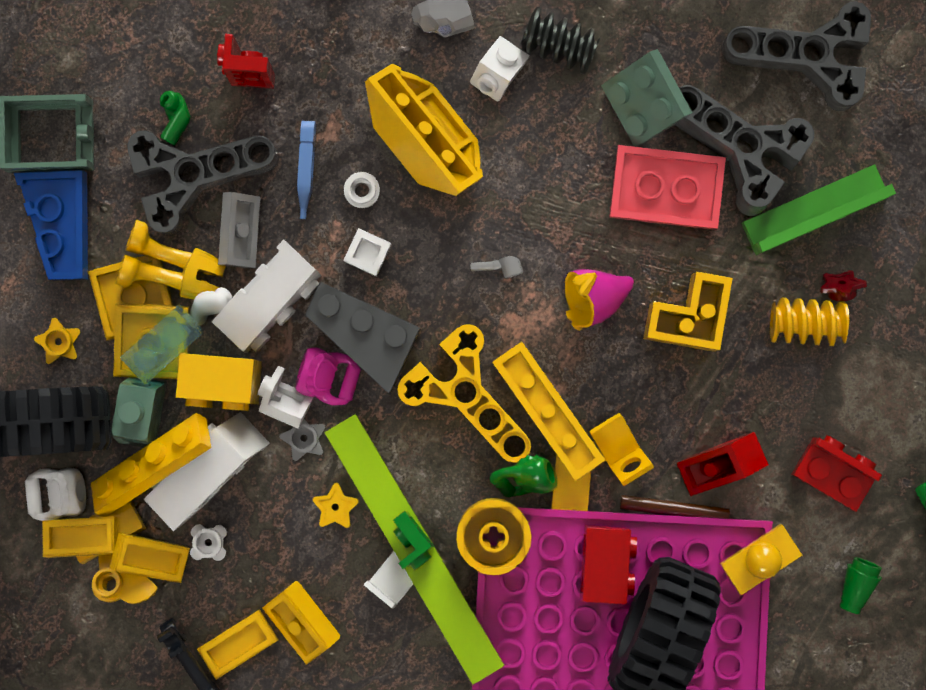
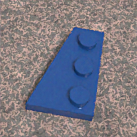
M78 170L14 173L17 185L21 186L26 202L23 204L27 216L31 217L37 237L35 241L48 280H88L87 172Z

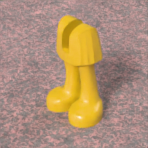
M135 220L125 251L153 257L180 267L183 271L177 272L153 266L124 254L115 284L128 287L135 280L153 281L178 289L180 297L194 300L201 292H215L219 288L205 280H197V272L200 271L205 275L223 278L226 266L218 265L216 257L201 249L195 248L191 253L155 241L149 236L148 225L143 221Z

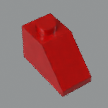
M755 432L726 441L677 462L690 496L744 479L769 465Z

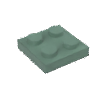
M658 49L648 52L601 85L634 147L644 145L692 114L688 103Z

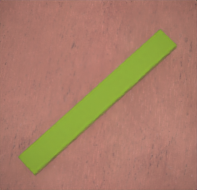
M354 414L324 433L398 559L402 561L415 549L412 545L406 548L393 532L398 528L393 521L404 511L409 512L428 538L429 536L358 416ZM433 547L428 551L432 557L415 571L411 565L405 570L471 683L474 685L505 666L438 551Z

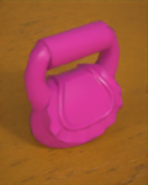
M315 347L308 348L305 351L299 368L295 388L300 394L316 397L323 403L332 406L346 405L353 399L361 369L347 354L339 352L328 353L323 349ZM340 363L348 364L339 396L335 397L330 394V389H332L335 372L338 370L337 366Z

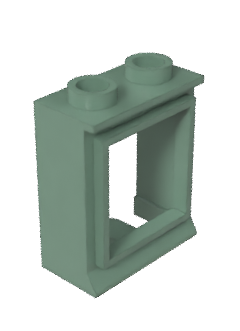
M86 94L0 96V169L7 173L94 171L93 100ZM75 110L76 161L21 162L20 111Z

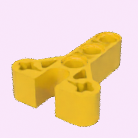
M470 324L462 325L439 344L457 365V373L452 380L447 382L437 380L421 362L400 380L397 388L398 396L405 404L420 406L427 402L457 407L506 461L517 463L521 458H525L530 454L531 443L528 436L481 385L479 353L483 349L484 336L476 326ZM464 332L469 336L474 333L477 336L474 341L477 347L474 350L466 347L455 355L453 354L462 342L459 337L460 334ZM429 376V379L423 383L424 386L420 389L423 396L420 399L414 396L408 399L405 395L408 392L407 382L411 381L416 384ZM462 382H469L476 389V396L469 403H462L455 397V389ZM485 409H494L500 415V423L493 430L484 429L479 422L480 414ZM515 435L522 438L525 447L520 455L512 457L504 451V442L508 437Z

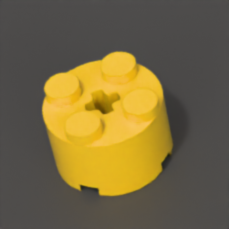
M498 498L484 499L471 505L462 515L457 527V546L462 558L473 569L487 575H501L512 571L524 560L531 546V530L524 514L514 504ZM492 526L497 527L499 533H504V538L498 539L495 546L490 545L489 539H483V534L489 533V527Z

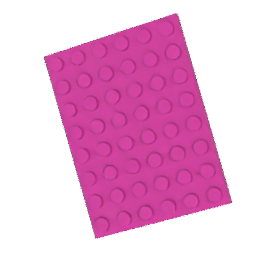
M518 507L527 519L531 530V546L526 557L516 568L505 574L487 575L478 571L476 617L505 666L474 685L472 684V690H613L608 682V671L623 622L647 571L652 567L655 560L662 557L673 558L713 575L721 587L720 603L716 611L717 615L710 632V638L708 643H706L703 656L686 690H765L770 578L740 595L719 563L772 530L773 521ZM584 525L631 529V536L637 537L636 559H630L629 573L635 574L634 596H627V605L582 602L580 599ZM492 526L489 527V533L483 534V539H489L490 545L495 546L498 539L504 538V533H499L497 527Z

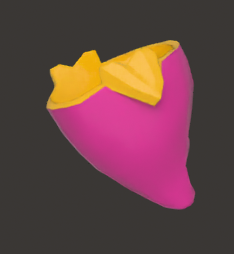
M577 269L569 272L565 278V295L570 309L566 311V316L572 321L571 325L580 331L583 328L602 323L611 317L631 292L634 284L633 278L589 269Z

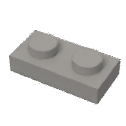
M223 192L218 265L256 268L260 196Z

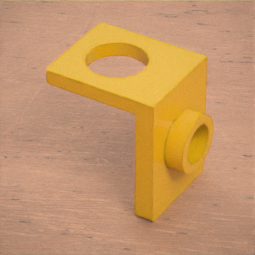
M621 413L614 415L589 431L608 466L623 486L654 468L652 462L638 445ZM641 462L635 470L623 472L624 468L630 463Z

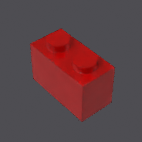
M584 525L580 592L582 602L627 605V596H634L635 574L629 573L630 559H636L637 537L631 536V529Z

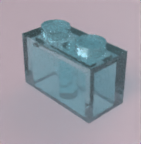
M178 304L127 349L120 359L145 385L198 339L204 330Z

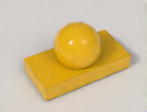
M779 524L719 564L738 593L743 595L764 580L774 577L781 569L803 555L783 524Z

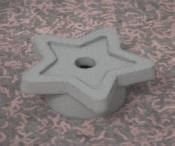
M303 419L299 428L293 427L291 430L281 433L279 437L291 446L292 459L294 461L299 460L307 452L322 455L323 450L318 439L324 431L325 425H309ZM302 435L307 436V440L305 442L301 440Z

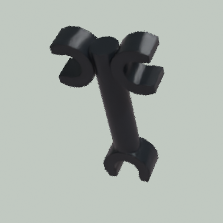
M170 618L159 626L161 633L157 635V639L160 643L163 642L166 645L169 657L171 659L177 657L199 690H220L213 681L209 680L184 642L187 641L184 633L181 634L177 629L174 618Z

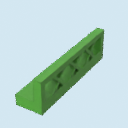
M874 164L746 220L741 224L757 256L895 195L896 192L892 184L884 186Z

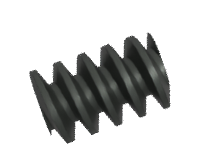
M536 7L521 41V44L527 41V53L531 54L537 46H540V58L544 59L553 51V62L555 64H558L564 57H567V69L571 70L577 62H580V74L584 75L588 71L600 38L594 41V29L590 28L582 36L580 23H577L569 31L567 30V18L564 17L557 25H554V13L550 12L542 20L540 19L541 8Z

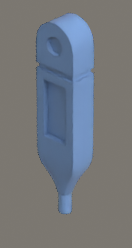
M301 121V144L299 146L297 179L300 219H306L307 207L313 188L316 121Z

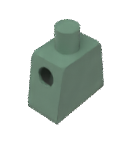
M129 377L120 383L111 429V436L119 444L144 448L157 439L167 382Z

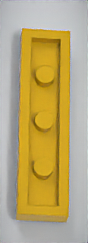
M522 341L492 362L575 482L606 461Z
M198 413L193 414L91 482L94 513L107 517L209 450L211 442L206 417Z

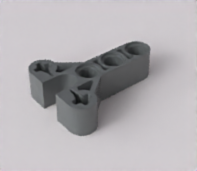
M855 1L845 4L833 17V20L812 33L738 26L732 29L723 41L721 47L722 55L725 60L734 65L802 72L824 93L825 101L831 109L846 111L854 106L863 96L866 68L839 64L834 58L833 50L834 48L861 50L869 43L871 14L868 7L863 3ZM848 15L852 16L853 22L858 23L853 29L850 27V21L844 20ZM735 38L745 40L748 44V52H736L732 47L731 41ZM777 42L782 45L784 55L782 57L771 55L768 51V43ZM805 46H814L818 50L820 55L818 61L809 60L805 56ZM842 85L845 86V92L851 93L847 99H843V93L837 92Z
M692 85L679 87L685 100L692 105L693 111L692 114L676 123L675 126L719 156L726 157L738 190L736 195L738 209L748 216L761 214L785 183V181L763 166L761 158H772L792 171L813 142L814 129L812 125L802 118H794L785 125L752 126ZM707 121L719 122L723 132L716 133L711 131L707 126ZM794 134L799 139L797 140V143H794L792 147L788 150L787 146L791 142L790 139ZM737 142H748L753 152H742L738 148ZM760 185H763L756 201L750 198L752 192L756 191Z
M146 130L134 133L129 138L127 144L133 172L139 178L161 172H167L171 176L170 186L165 191L141 198L150 227L165 236H173L181 231L185 223L184 215L203 190L266 173L272 170L278 161V152L268 138L263 136H252L192 154H187L163 144L157 136ZM145 142H149L154 146L149 149L150 155L148 158L139 152L144 149ZM258 146H266L270 152L267 160L262 163L253 162L251 157L253 150ZM223 156H232L235 164L231 171L227 173L219 172L217 169L219 159ZM190 165L198 166L199 177L193 182H184L182 174L186 167ZM164 208L167 212L174 215V217L168 219V226L158 222V219L163 218Z

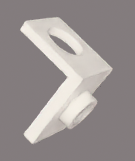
M394 551L374 576L364 584L365 587L391 608L396 607L413 585L406 570L402 569L398 564L400 560Z

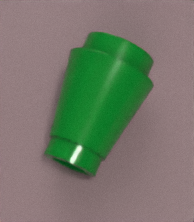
M854 557L852 564H847L839 606L851 613L860 614L882 579L879 576L882 568L868 560Z

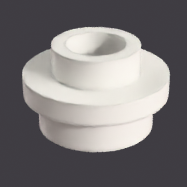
M366 172L352 174L344 185L345 198L352 206L357 208L372 206L380 194L378 181L373 175ZM364 184L368 186L369 192L366 196L359 197L356 195L355 190L358 185Z

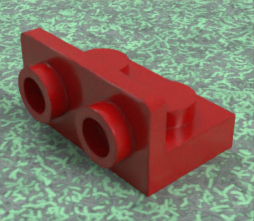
M225 33L224 44L218 45L217 64L222 66V74L226 75L231 86L274 89L275 73L268 57H263V54L257 51L241 52L234 35Z
M828 435L825 436L824 440L813 437L791 475L853 512H857L874 481L879 482L882 477L880 473L874 470L877 464L860 454H857L855 458L843 452L844 444Z

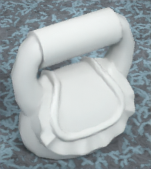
M39 469L28 475L25 480L28 514L33 519L40 521L57 520L61 517H75L84 512L86 507V488L83 475L78 469ZM38 478L47 480L46 487H48V506L50 510L45 513L42 510Z

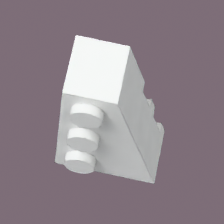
M284 239L276 247L279 252L267 265L261 264L254 272L257 275L244 289L241 288L212 321L217 328L245 353H248L251 349L255 352L260 350L270 339L267 332L276 323L282 326L295 313L296 310L292 306L301 297L307 300L319 285L317 280L322 275Z
M241 412L217 427L211 423L208 426L211 448L152 486L153 490L144 498L145 502L173 531L186 523L220 491L224 484L235 474L237 475L254 455L264 450L270 444Z

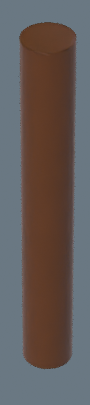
M621 495L620 509L673 516L729 519L730 515L729 508Z

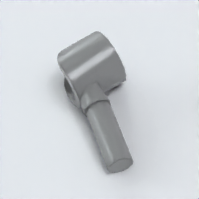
M507 256L490 262H474L470 265L471 272L502 269L505 279L523 273L520 260L513 256Z

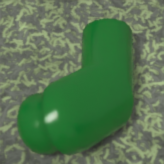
M168 90L160 97V105L164 107L169 120L160 138L176 146L188 126L191 116L185 98L180 93Z

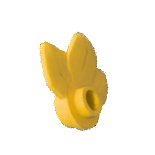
M113 554L98 556L99 571L93 577L92 591L99 600L112 603L122 599L129 604H137L148 600L156 593L158 588L149 578L111 570L109 567ZM115 579V588L108 591L106 587L108 581Z

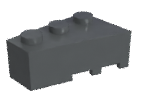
M320 282L305 315L391 395L421 331L420 327Z

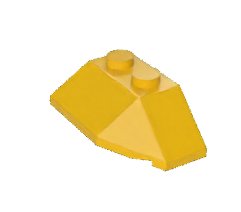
M393 63L365 81L373 128L419 185L457 196L483 177V172L480 168L478 139L433 83L415 74L402 71L401 67Z

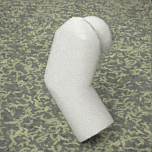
M221 287L217 288L215 292L205 291L199 293L191 307L189 314L190 322L193 325L201 326L205 324L208 315L219 314L232 299L230 291Z

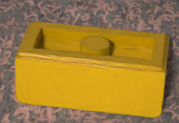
M298 581L292 583L262 607L306 665L340 639L338 631Z

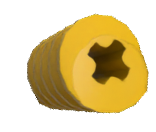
M785 297L780 298L777 306L773 302L770 314L771 342L775 343L779 333H784L785 341L788 344L791 343L794 334H798L800 344L803 345L806 343L808 335H813L814 343L818 346L823 336H827L829 346L835 345L837 337H841L842 342L846 343L849 330V309L845 301L838 302L835 308L830 300L823 301L820 308L815 299L809 300L806 307L800 298L795 299L791 307L789 300Z

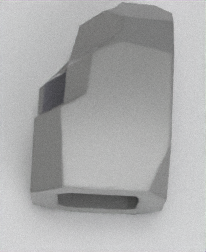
M426 0L414 6L411 13L414 25L424 32H435L443 38L474 29V21L467 0Z

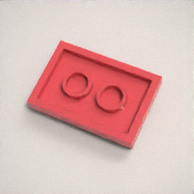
M618 145L609 218L717 230L726 157Z

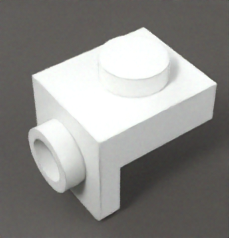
M499 36L480 60L470 83L483 94L490 96L495 101H500L530 55Z
M278 366L272 377L266 375L260 385L257 395L263 398L258 412L299 428L311 406L313 397L304 396L297 392L295 387L281 382L285 368Z

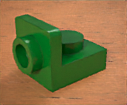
M404 511L393 520L398 526L393 532L406 548L412 545L415 550L398 564L402 569H406L411 565L415 571L432 557L428 551L435 546L410 513Z

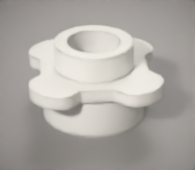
M198 524L191 529L193 548L190 550V555L193 559L213 558L215 561H220L226 556V550L223 548V541L227 535L225 527L216 525L214 528H205L203 525ZM207 539H210L212 541V544L210 546H207L205 544V541Z

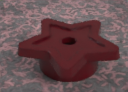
M852 270L839 275L825 273L822 278L825 284L821 286L820 292L828 293V297L835 301H849L857 296V289L867 287V282L855 278Z

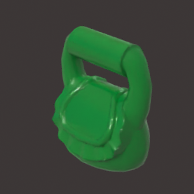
M527 455L525 458H521L515 466L501 468L490 475V482L507 498L522 496L532 492L549 493L554 491L558 484L555 470L550 461L538 455ZM507 478H513L519 486H513Z

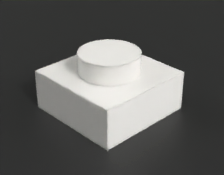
M358 228L343 261L377 277L392 244Z

